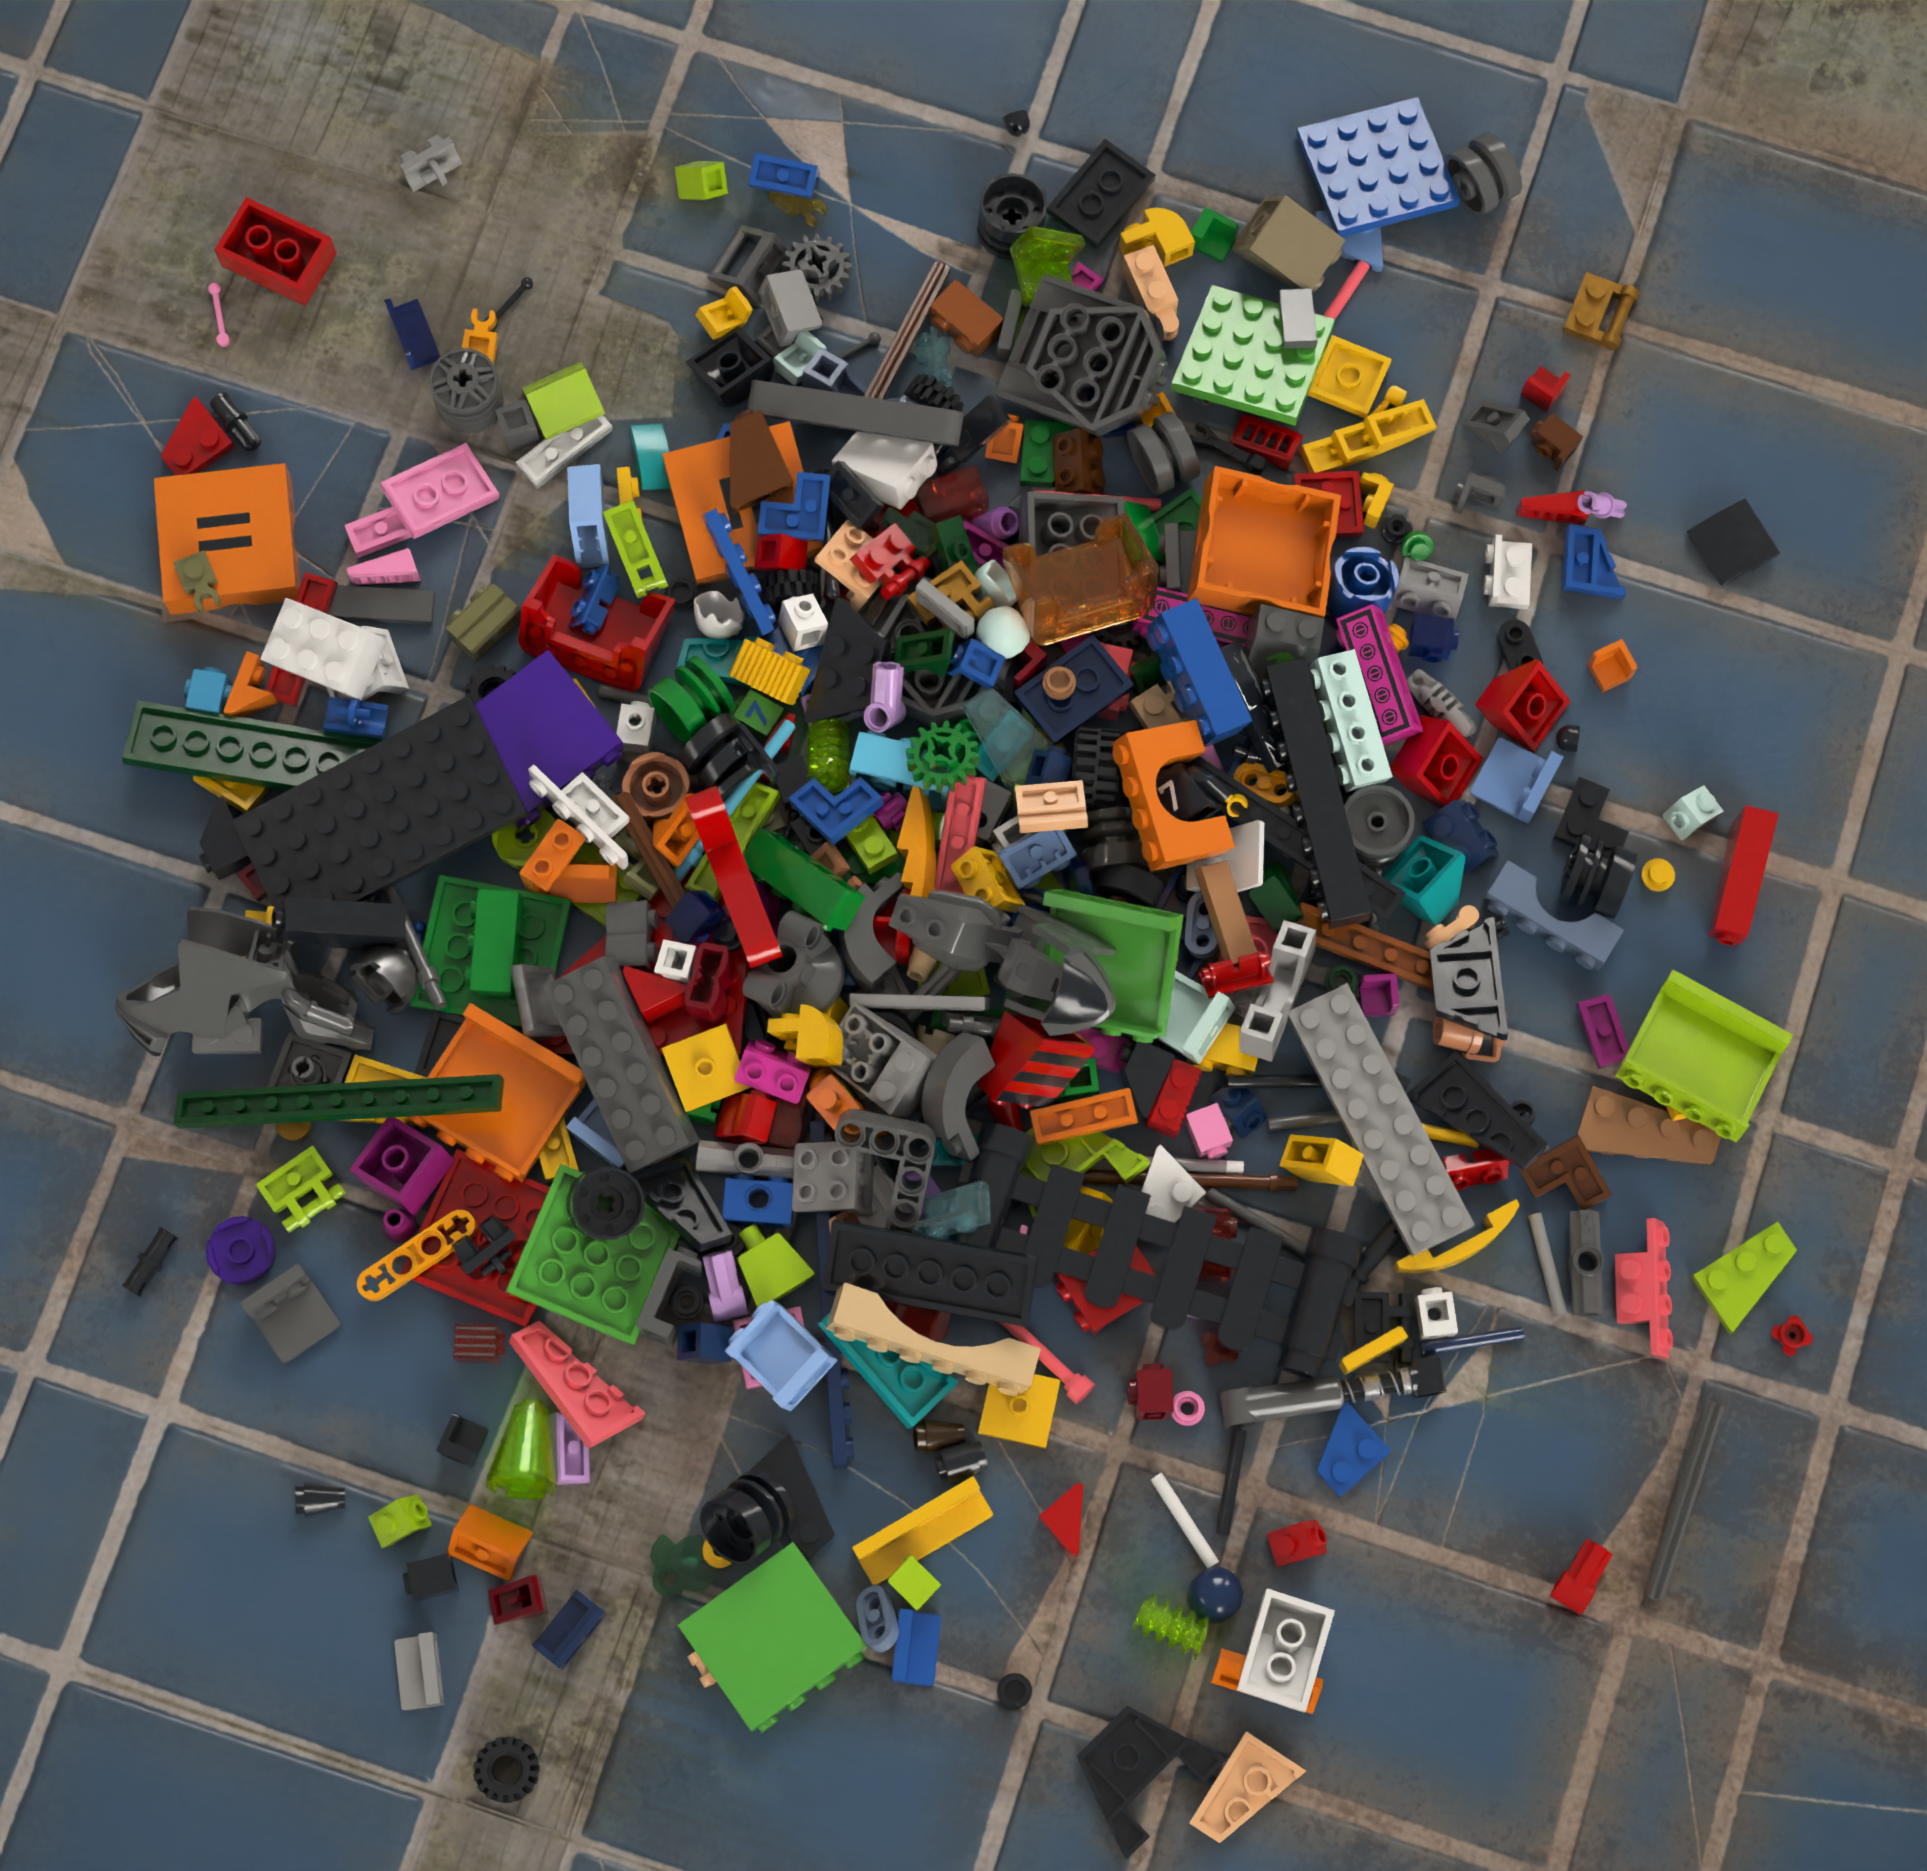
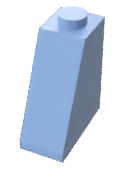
M600 464L567 467L569 524L576 564L580 569L609 565L607 526L603 511H605L604 487Z

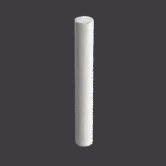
M1163 1473L1152 1478L1151 1482L1206 1568H1211L1217 1564L1219 1560Z

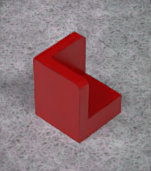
M1540 366L1533 376L1528 377L1520 395L1545 412H1548L1564 391L1571 374L1565 371L1558 378Z
M782 533L759 535L756 542L754 568L775 574L779 570L787 572L789 569H794L795 571L805 569L806 572L808 543L807 541Z

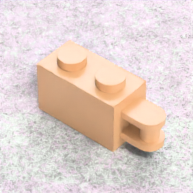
M1154 245L1124 255L1122 273L1136 304L1146 307V310L1160 319L1164 330L1163 340H1174L1177 337L1179 320L1176 316L1179 300Z

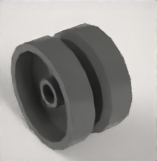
M1486 132L1469 142L1468 148L1465 146L1460 147L1445 157L1444 164L1447 166L1461 203L1478 217L1497 208L1499 201L1506 202L1521 193L1522 179L1518 166L1504 143L1492 133Z
M1168 411L1155 417L1152 428L1142 423L1127 431L1128 445L1136 467L1154 495L1159 496L1172 490L1175 479L1185 484L1199 477L1201 472L1196 451L1185 427L1173 412Z
M1372 784L1358 789L1348 798L1344 806L1358 861L1367 867H1382L1391 864L1403 854L1414 831L1415 814L1412 806L1400 791L1387 785ZM1372 824L1378 825L1379 828L1373 827Z

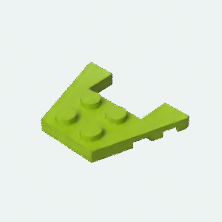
M1032 1127L1026 1133L1032 1136L1035 1141L1027 1166L1022 1167L1020 1174L1047 1182L1052 1163L1085 1173L1105 1158L1127 1184L1149 1167L1150 1162L1145 1156L1135 1153L1125 1147V1144L1115 1138H1110L1102 1132L1038 1146ZM1028 1205L1032 1217L1035 1219L1038 1208Z

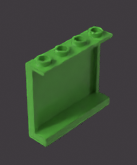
M1063 889L1046 891L1044 893L1043 905L1051 907L1050 914L1061 917L1099 936L1116 948L1114 956L1096 955L1108 977L1116 999V1005L1112 1015L1100 1025L1094 1027L1102 1028L1101 1033L1111 1036H1121L1122 1033L1133 1035L1132 1039L1134 1041L1142 1043H1152L1153 1039L1165 1036L1183 914ZM1047 942L1044 955L1062 965L1066 955Z
M794 1542L678 1624L684 1636L751 1732L759 1729L763 1733L779 1721L775 1715L786 1707L790 1712L798 1708L808 1700L805 1693L815 1686L819 1691L828 1686L836 1679V1676L833 1674L844 1665L848 1670L865 1658L862 1652L867 1649V1645L863 1642L860 1635Z

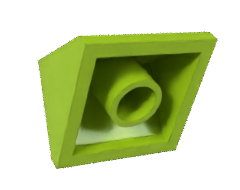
M582 362L522 387L546 440L605 414Z

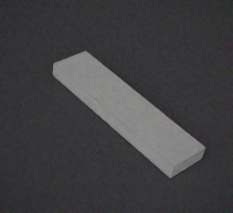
M850 993L849 1002L850 1006L853 1002H857L865 1008L990 1010V998Z

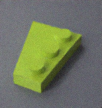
M1776 1222L1691 1276V1279L1728 1334L1731 1335L1796 1253L1797 1249L1779 1222Z

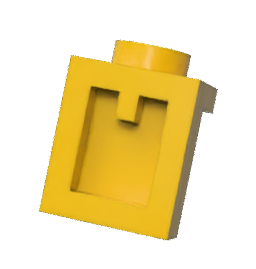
M1364 472L1360 480V489L1369 493L1362 508V512L1367 513L1363 524L1373 529H1376L1394 486L1386 477L1378 473L1369 474Z

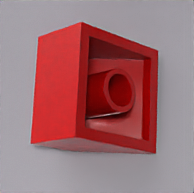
M1420 716L1419 719L1424 732L1406 739L1392 762L1390 770L1406 789L1437 807L1443 808L1451 801L1460 799L1484 758L1450 721Z

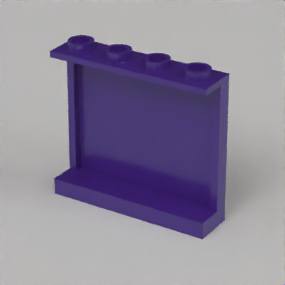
M549 650L545 651L476 703L483 721L529 815L514 822L518 830L524 825L528 828L535 824L542 817L541 812L554 804L546 796L543 798L539 797L530 787L528 769L533 764L562 790L582 772L592 780L595 777L594 772L603 765L606 767L611 766L622 756L621 751L624 750L622 740Z

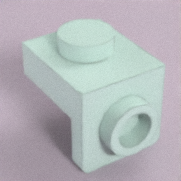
M798 332L794 344L774 357L775 370L792 385L796 386L802 381L803 370L818 349L821 347L827 350V348L810 332Z
M1703 785L1680 798L1663 814V818L1679 839L1685 840L1698 828L1713 821L1724 811L1716 802L1714 796Z

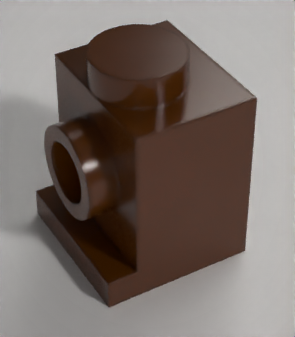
M1554 413L1546 421L1539 419L1529 432V435L1533 437L1531 444L1535 446L1536 451L1546 459L1551 458L1555 461L1553 468L1557 472L1578 449L1583 438L1581 434Z

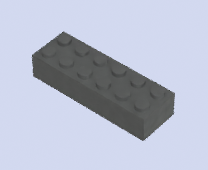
M602 956L544 985L543 988L628 1172L632 1173L643 1170L700 1142L615 957Z

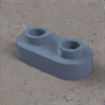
M1201 891L1195 893L1188 902L1185 944L1192 956L1206 959L1218 951L1219 944L1209 914H1200L1201 910L1206 907ZM1202 939L1209 940L1208 945L1205 947H1199L1198 942Z
M873 1585L867 1587L861 1592L856 1601V1612L863 1642L873 1651L884 1652L894 1645L899 1634L893 1599L880 1586Z

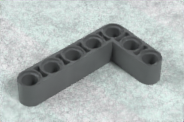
M858 1109L844 1111L840 1115L835 1129V1139L841 1147L900 1160L885 1228L916 1234L936 1145L934 1130L923 1123ZM848 1123L855 1124L859 1127L860 1132L849 1134L844 1130L843 1126ZM881 1131H888L895 1139L884 1142L878 1138L877 1134ZM921 1138L929 1146L924 1149H917L912 1145L911 1141ZM916 1171L921 1175V1179L910 1181L905 1177L904 1173ZM901 1203H908L913 1206L914 1211L903 1213L897 1206Z

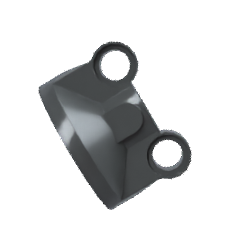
M789 911L779 923L778 937L776 938L783 956L756 966L748 974L743 984L744 996L756 1001L773 1018H781V1015L785 1013L799 1015L800 1004L812 1006L825 1013L839 998L845 982L844 962L838 950L824 935L823 925L797 912ZM796 960L791 969L781 973L787 964Z

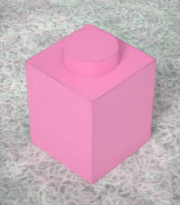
M1218 1103L1186 1114L1184 1124L1199 1159L1208 1156L1209 1160L1228 1153L1227 1148L1231 1147L1233 1139Z

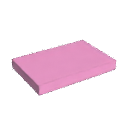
M467 443L386 479L380 485V488L413 540L499 499V492Z

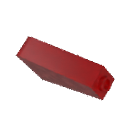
M1745 805L1731 824L1708 935L1717 938V942L1721 944L1735 946L1737 943L1742 944L1748 937L1779 813Z

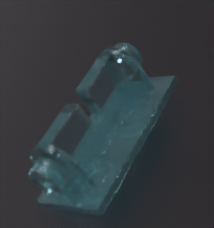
M931 326V334L927 332L920 333L918 335L919 339L916 340L917 363L919 365L929 363L928 367L919 368L918 374L920 376L927 374L928 377L931 375L935 376L938 382L940 380L946 382L945 386L948 388L953 383L952 372L948 366L947 355L950 354V343L946 336L934 326Z

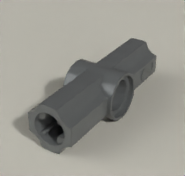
M1570 1211L1568 1213L1570 1258L1567 1267L1571 1279L1572 1315L1579 1317L1603 1315L1601 1269L1604 1259L1600 1245L1599 1211ZM1579 1256H1587L1592 1260V1271H1584L1578 1265Z

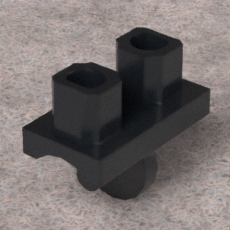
M491 1215L478 1225L487 1241L476 1247L470 1238L465 1235L451 1245L456 1257L459 1259L457 1265L466 1275L488 1259L489 1262L480 1268L485 1277L495 1269L501 1276L508 1273L503 1263L513 1256L511 1252L506 1248L497 1256L495 1254L517 1238V1236L510 1227L504 1226Z

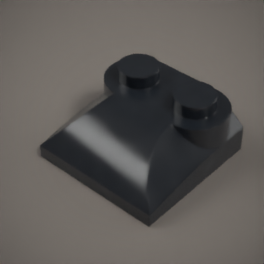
M739 326L686 361L687 366L714 394L717 403L722 407H734L749 398L752 380L770 382L776 368L772 358Z

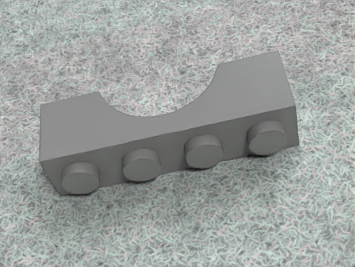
M1286 920L1283 921L1273 946L1270 966L1268 968L1274 983L1263 985L1256 1002L1250 1004L1240 1030L1239 1052L1272 1062L1289 1019L1290 1010L1293 1009L1315 952L1316 929Z

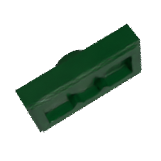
M961 515L930 525L929 527L943 570L946 571L962 560L971 573L975 575L978 567Z

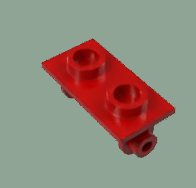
M1260 951L1238 957V964L1234 965L1232 959L1213 964L1208 963L1207 967L1202 968L1201 973H1198L1209 999L1214 998L1218 991L1226 995L1274 983V979L1267 967L1270 966L1269 955L1267 952L1261 953Z
M1489 1149L1473 1151L1471 1153L1473 1163H1468L1465 1153L1441 1158L1457 1191L1463 1190L1468 1186L1483 1183L1494 1184L1503 1179H1508L1509 1161Z

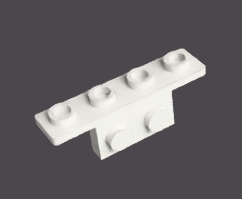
M533 764L528 769L529 785L539 797L543 798L546 796L554 803L552 807L555 812L564 820L569 818L577 826L576 830L585 836L586 842L590 843L593 841L600 848L601 856L610 865L613 866L616 863L624 870L628 866V855L611 838L630 822L629 816L583 772L565 788L560 790Z

